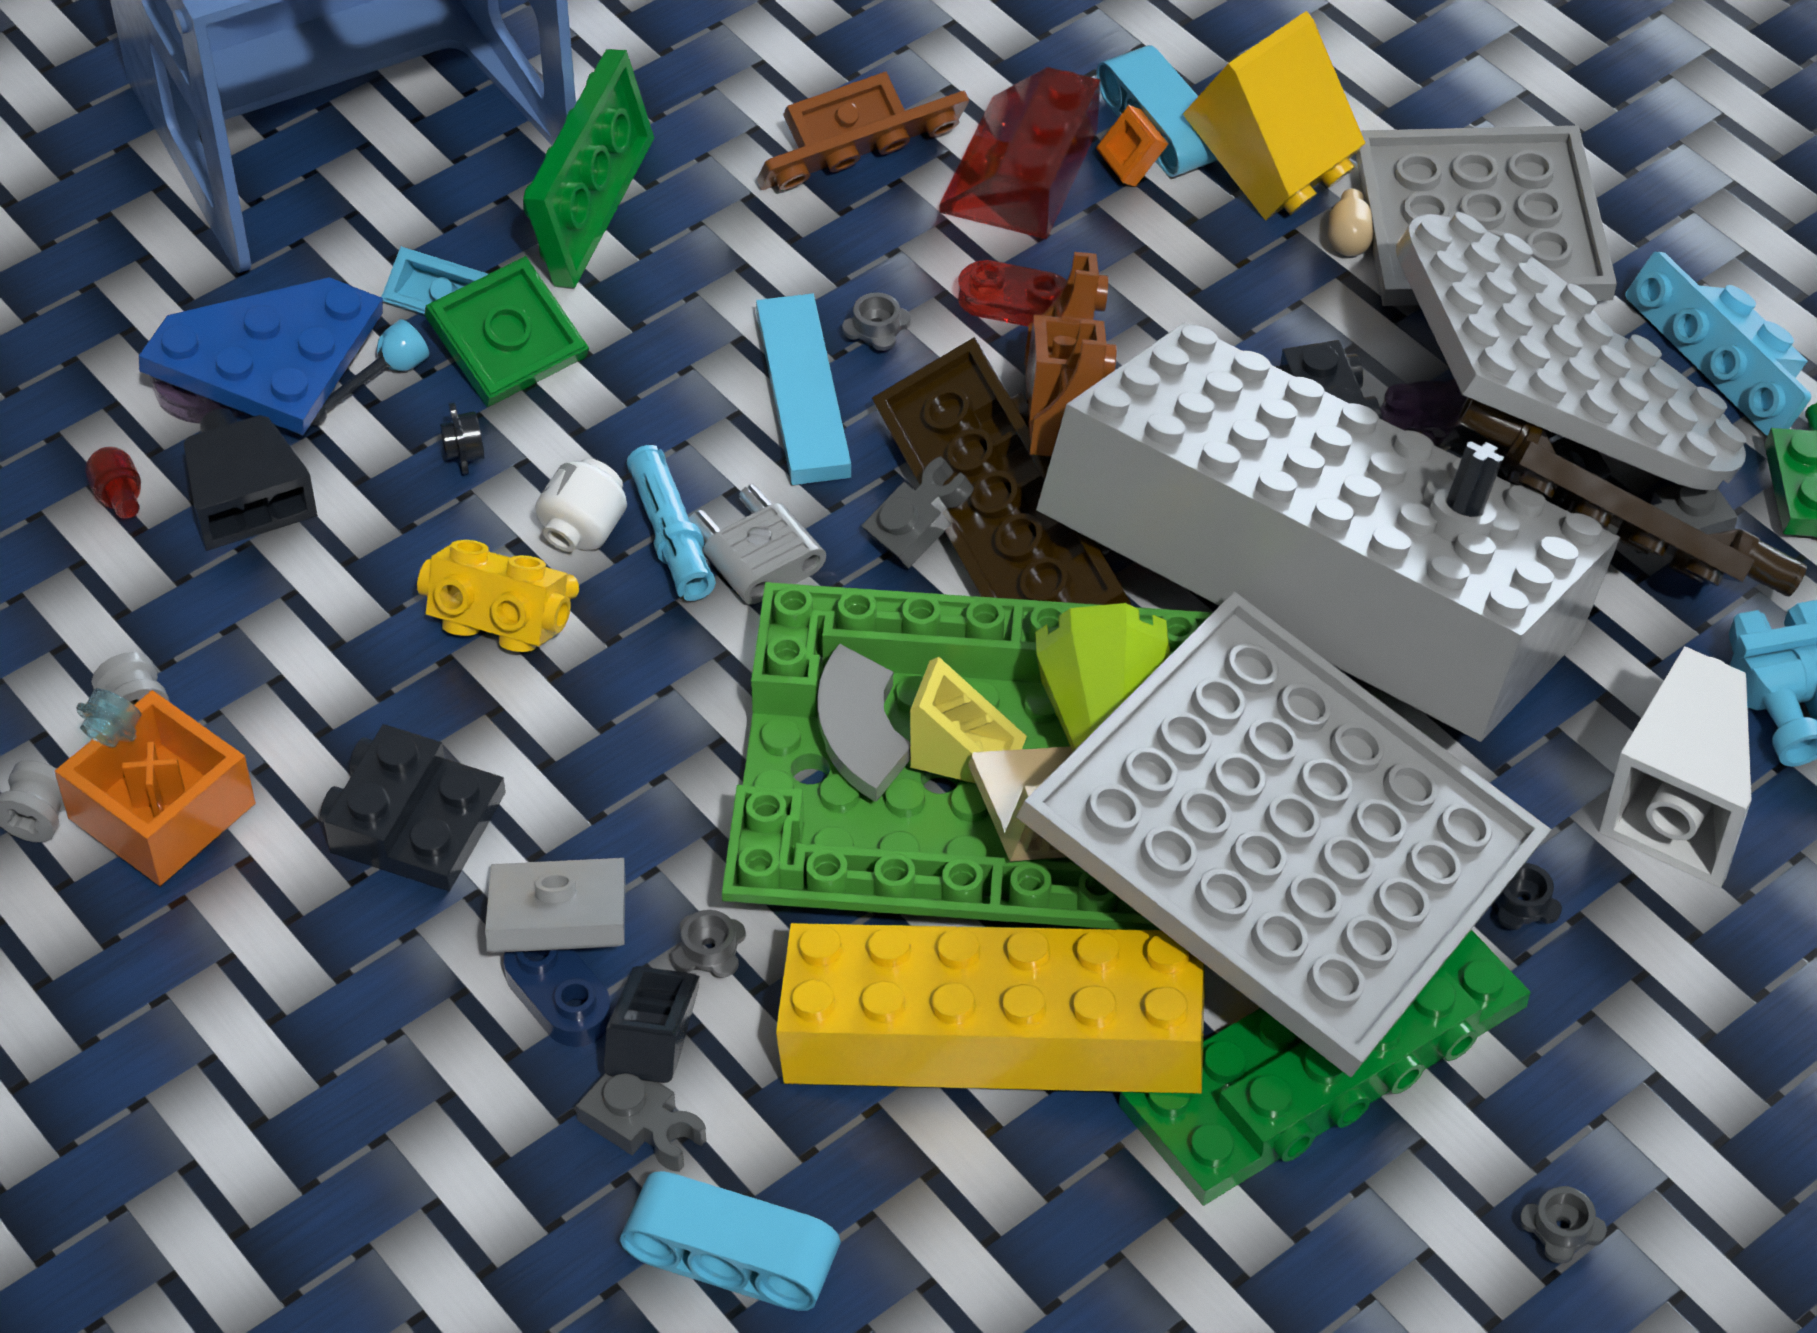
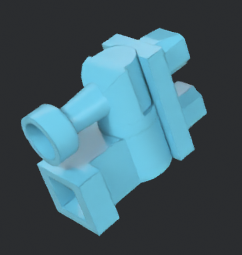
M1817 600L1797 603L1788 609L1784 620L1785 627L1771 629L1765 614L1759 610L1739 613L1734 617L1728 634L1734 653L1730 666L1746 673L1747 708L1755 710L1767 709L1778 727V730L1773 735L1772 745L1780 762L1785 766H1801L1817 759ZM1799 703H1805L1811 718L1803 716Z

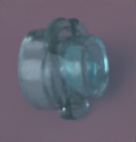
M96 688L86 704L78 703L76 711L82 718H85L80 729L95 741L109 747H116L120 740L132 742L137 737L134 728L140 720L142 713L126 699L110 691Z

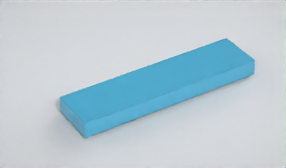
M814 293L756 300V314L791 485L851 478V460Z

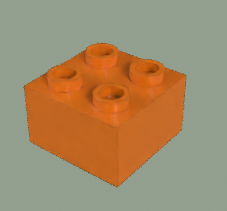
M153 690L54 771L68 819L159 886L165 883L256 804L245 755Z

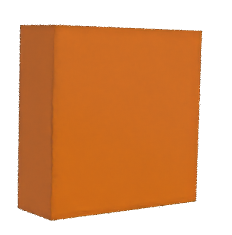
M1128 105L1096 149L1123 183L1136 187L1169 143L1141 109Z

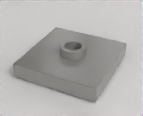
M624 858L491 864L485 927L487 952L616 947L624 945L626 885Z

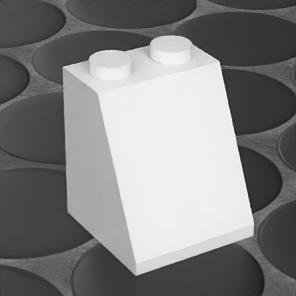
M1684 646L1620 754L1599 833L1721 888L1727 877L1752 800L1746 673L1725 664L1719 659L1708 657Z

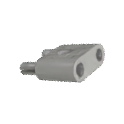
M754 484L749 485L748 488L744 487L739 495V499L753 514L721 530L703 510L697 511V515L693 513L689 517L690 522L696 524L703 535L705 544L703 548L704 556L747 604H756L763 600L765 582L796 584L816 573L826 561L827 555L825 550L791 512L781 503L772 504Z

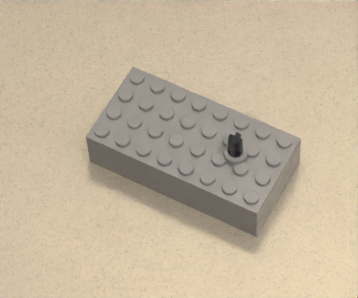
M1185 322L1066 404L1036 509L1219 606L1235 591L1330 664L1479 742L1503 720L1579 641L1620 539L1619 536L1603 529L1601 524L1594 518L1584 514L1570 513L1546 501L1545 497L1533 488L1514 485L1497 477L1504 457L1496 454L1498 448L1486 442L1483 446H1480L1471 441L1467 443L1462 458H1459L1434 446L1431 439L1419 432L1404 431L1380 419L1377 413L1369 407L1360 404H1349L1325 392L1324 388L1316 381L1288 374L1272 366L1270 361L1263 355L1252 351H1242L1218 339L1212 330L1200 325H1189Z

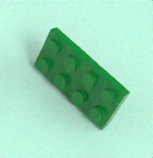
M605 50L594 72L589 74L586 86L574 108L568 112L566 122L553 146L548 148L545 160L533 182L526 187L524 192V212L527 218L531 220L539 243L540 257L543 262H546L554 287H576L654 140L653 131L627 50Z

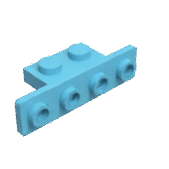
M1654 252L1626 291L1625 296L1627 300L1766 436H1768L1771 428L1790 429L1812 397L1811 393L1796 379L1808 360L1792 346L1794 343L1792 335L1781 326L1766 321L1754 310L1756 306L1754 299L1740 288L1732 285H1727L1725 288L1699 286L1666 253Z

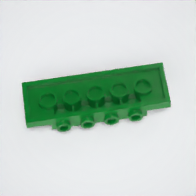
M1471 930L1352 1077H1349L1270 1014L1259 1008L1203 1042L1202 1094L1120 1092L1119 1107L1201 1205L1205 1206L1279 1159L1288 1162L1299 1157L1310 1147L1315 1137L1334 1125L1343 1128L1354 1123L1365 1113L1370 1103L1391 1091L1393 1094H1399L1406 1091L1417 1082L1425 1069L1443 1058L1447 1061H1453L1461 1057L1473 1046L1477 1037L1526 1008L1531 992Z

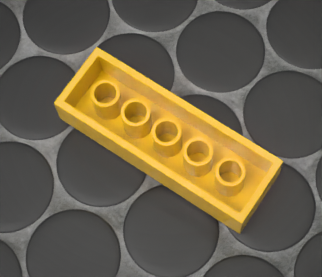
M791 923L776 1028L784 1084L1202 1094L1205 964L1162 930Z

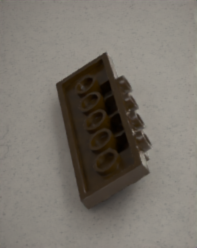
M975 337L872 397L919 485L922 484V475L928 464L941 456L954 472L944 482L943 486L949 484L961 472L974 487L972 494L964 503L953 508H947L942 513L951 524L945 532L981 597L1095 605L1121 603L1131 605L1126 593L1104 558L1114 550L1036 510L1052 456L1030 455L1028 403L1021 392L1010 398Z

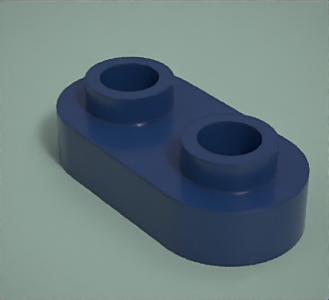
M574 949L504 952L503 961L508 986L552 1039L566 1046L579 1047L594 1043L606 1033L607 1025L612 1016L609 993ZM535 956H546V958L539 961L529 960V958ZM573 999L586 1001L584 1004L576 1007L566 1005Z

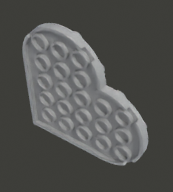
M1456 212L1453 218L1427 214L1418 216L1411 221L1396 245L1397 258L1462 395L1674 483L1700 490H1716L1723 480L1729 484L1745 462L1744 443L1746 442V437L1723 414L1727 409V405L1721 397L1707 388L1696 387L1685 376L1661 360V351L1644 337L1632 335L1628 340L1614 333L1593 310L1597 305L1596 299L1580 286L1572 283L1567 284L1553 271L1533 258L1532 248L1519 237L1510 233H1504L1500 238L1486 231L1476 219L1462 212Z

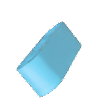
M1147 45L1098 64L1096 75L1099 90L1103 99L1117 117H1120L1128 105L1141 109L1169 143L1155 161L1168 176L1175 177L1218 161L1183 116V113L1198 97L1197 94L1154 46Z
M665 1171L653 1172L648 1175L620 1237L622 1247L631 1256L643 1263L796 1311H808L814 1308L841 1243L839 1234L820 1219Z

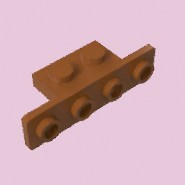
M887 71L793 103L786 107L783 116L798 149L766 160L756 180L761 190L777 185L780 190H787L808 180L811 176L810 173L827 167L830 172L844 170L857 163L861 155L879 150V153L882 155L895 152L910 142V138L928 132L930 137L940 136L951 131L960 123L959 118L970 100L965 90L905 111Z

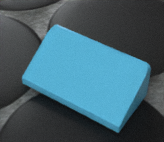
M401 246L381 297L384 303L424 315L427 304L488 274Z

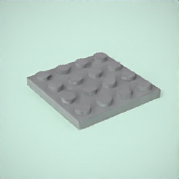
M1579 125L1361 131L1366 144L1355 155L1364 201L1369 205L1372 214V249L1383 306L1419 305L1396 253V245L1411 221L1418 216L1427 214L1453 218L1456 212H1462L1473 217L1482 224L1486 231L1500 238L1504 233H1510L1519 237L1532 248L1533 258L1553 271L1567 284L1572 283L1585 289L1596 301L1613 300L1617 282Z

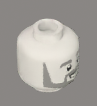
M587 458L581 462L570 461L562 464L539 496L535 505L537 518L544 527V537L555 547L567 552H572L575 548L586 551L600 548L627 508L625 492L622 489L623 482L619 475L612 468L595 459Z

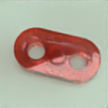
M991 260L977 261L966 266L959 275L958 301L961 307L971 315L1028 327L1033 322V315H1043L1056 301L1067 280L1052 272Z

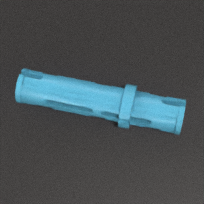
M654 445L639 447L628 456L626 464L635 481L645 511L656 536L653 544L657 556L663 563L668 564L680 598L683 596L684 600L687 601L702 599L713 591L716 584L715 577L710 571L702 551L704 547L703 535L700 528L696 524L691 523L679 491L666 463L664 452L661 449L658 451L657 446Z

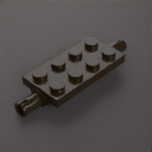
M1469 397L1464 402L1456 422L1502 446L1499 453L1500 456L1504 457L1501 466L1509 470L1505 481L1514 485L1533 488L1548 498H1552L1555 494L1564 499L1560 508L1570 513L1590 516L1606 528L1609 524H1612L1619 528L1616 535L1620 537L1619 541L1647 555L1651 552L1660 557H1663L1665 553L1672 556L1673 558L1668 567L1699 583L1706 581L1712 585L1719 586L1722 579L1743 582L1745 577L1748 576L1789 597L1802 582L1807 569L1805 564L1762 542L1760 538L1742 529H1734L1706 534L1556 455L1544 428Z

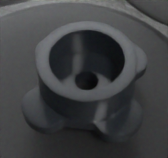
M449 403L451 422L440 424L447 460L458 458L462 475L469 474L467 462L485 458L480 427L475 411L457 414L455 403Z
M1525 863L1496 899L1499 908L1497 920L1503 927L1510 930H1518L1523 924L1539 920L1551 924L1560 918L1562 905L1559 901L1552 898L1554 883L1551 876L1543 868ZM1518 897L1527 898L1529 901L1518 899Z

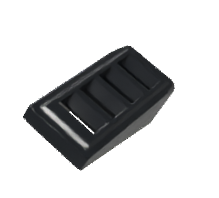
M641 966L632 968L606 1028L604 1070L608 1075L632 1074L641 1080L668 1083L672 1080L679 1062L699 990V975Z

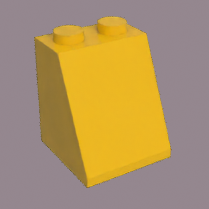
M1307 11L1229 62L1183 113L1186 120L1265 221L1283 208L1290 215L1298 211L1317 195L1313 187L1321 181L1324 182L1327 188L1339 182L1355 168L1349 159L1366 144L1314 19Z

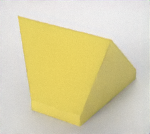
M940 657L929 661L910 709L911 768L976 783L968 766L974 752L1020 750L1023 748L1027 736Z

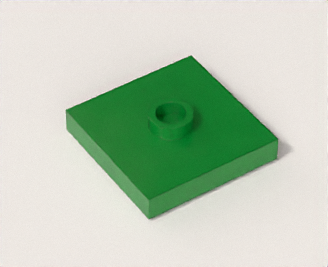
M526 256L427 304L425 307V317L487 408L586 358L589 351L588 345Z

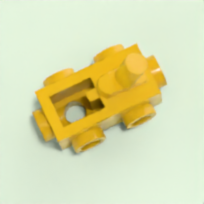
M457 540L424 562L418 575L417 590L420 595L427 597L426 615L443 619L442 628L446 632L454 635L470 636L482 630L499 635V645L507 650L528 652L534 650L536 646H541L564 629L570 614V599L577 597L579 584L573 575L547 568L546 563L539 558L524 555L507 557L489 552V547L484 543L474 540Z

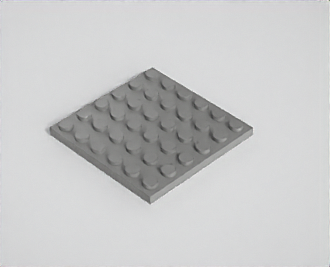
M1235 591L1024 801L1016 818L1349 1077H1352L1552 830Z

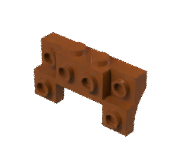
M1074 252L1072 267L1059 297L1043 315H1033V322L1028 325L1024 364L1030 455L1052 456L1066 404L1115 371L1117 346L1116 344H1107L1104 321L1093 320L1094 311H1105L1108 295V276L1099 275L1097 254Z

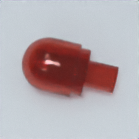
M103 447L96 450L89 457L85 468L86 478L95 498L104 506L114 508L116 515L120 518L127 519L135 516L140 509L137 498L141 491V478L132 458L124 450L117 447Z

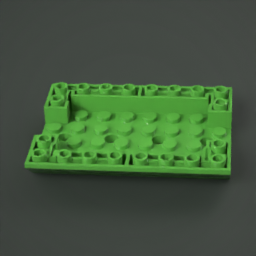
M765 582L751 679L753 714L743 785H737L722 887V901L1118 930H1160L1068 857L1010 861L976 783L911 768L910 760L876 802L853 787L839 773L826 752V744L819 726L818 690L820 679L831 654L841 644L893 671V687L884 703V711L894 730L909 742L910 709L929 661L940 657L1027 736L1022 749L1071 747L1041 681L1036 654L1035 632L1046 624L1049 634L1059 628L1058 616L1070 608L1098 605ZM1135 607L1139 609L1140 620L1153 625L1152 615L1167 621L1170 655L1213 613ZM807 769L819 770L827 775L822 782L817 784H804L794 778L797 773ZM944 778L955 783L957 787L948 793L939 794L927 790L923 785L929 780Z

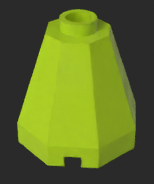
M1126 603L1070 608L1058 616L1059 628L1050 634L1047 624L1035 632L1036 654L1041 681L1073 752L1170 656L1166 620L1152 615L1153 625H1150L1140 620L1138 608Z

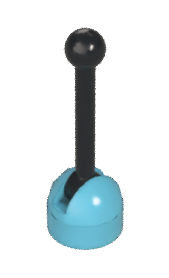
M399 319L387 328L378 339V359L330 394L310 425H321L326 420L329 410L387 367L395 371H407L415 368L429 357V349L420 333L403 319Z

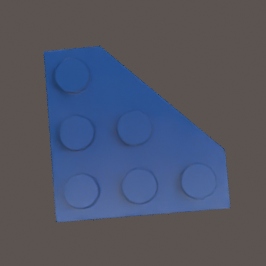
M329 277L166 316L140 353L139 372L252 416H266L273 424L304 435L383 314V298Z

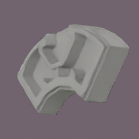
M839 644L831 654L820 679L818 690L819 726L826 744V752L839 773L858 791L876 802L911 760L910 742L894 730L884 711V703L893 687V671Z

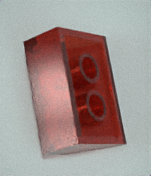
M1046 67L994 95L939 204V213L1047 239L1097 132L1101 80L1070 71Z

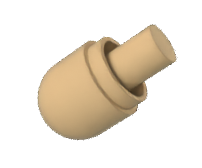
M1357 189L1345 190L1341 195V201L1335 204L1329 214V242L1335 251L1345 256L1362 254L1370 247L1373 241L1371 209L1364 201L1363 193Z

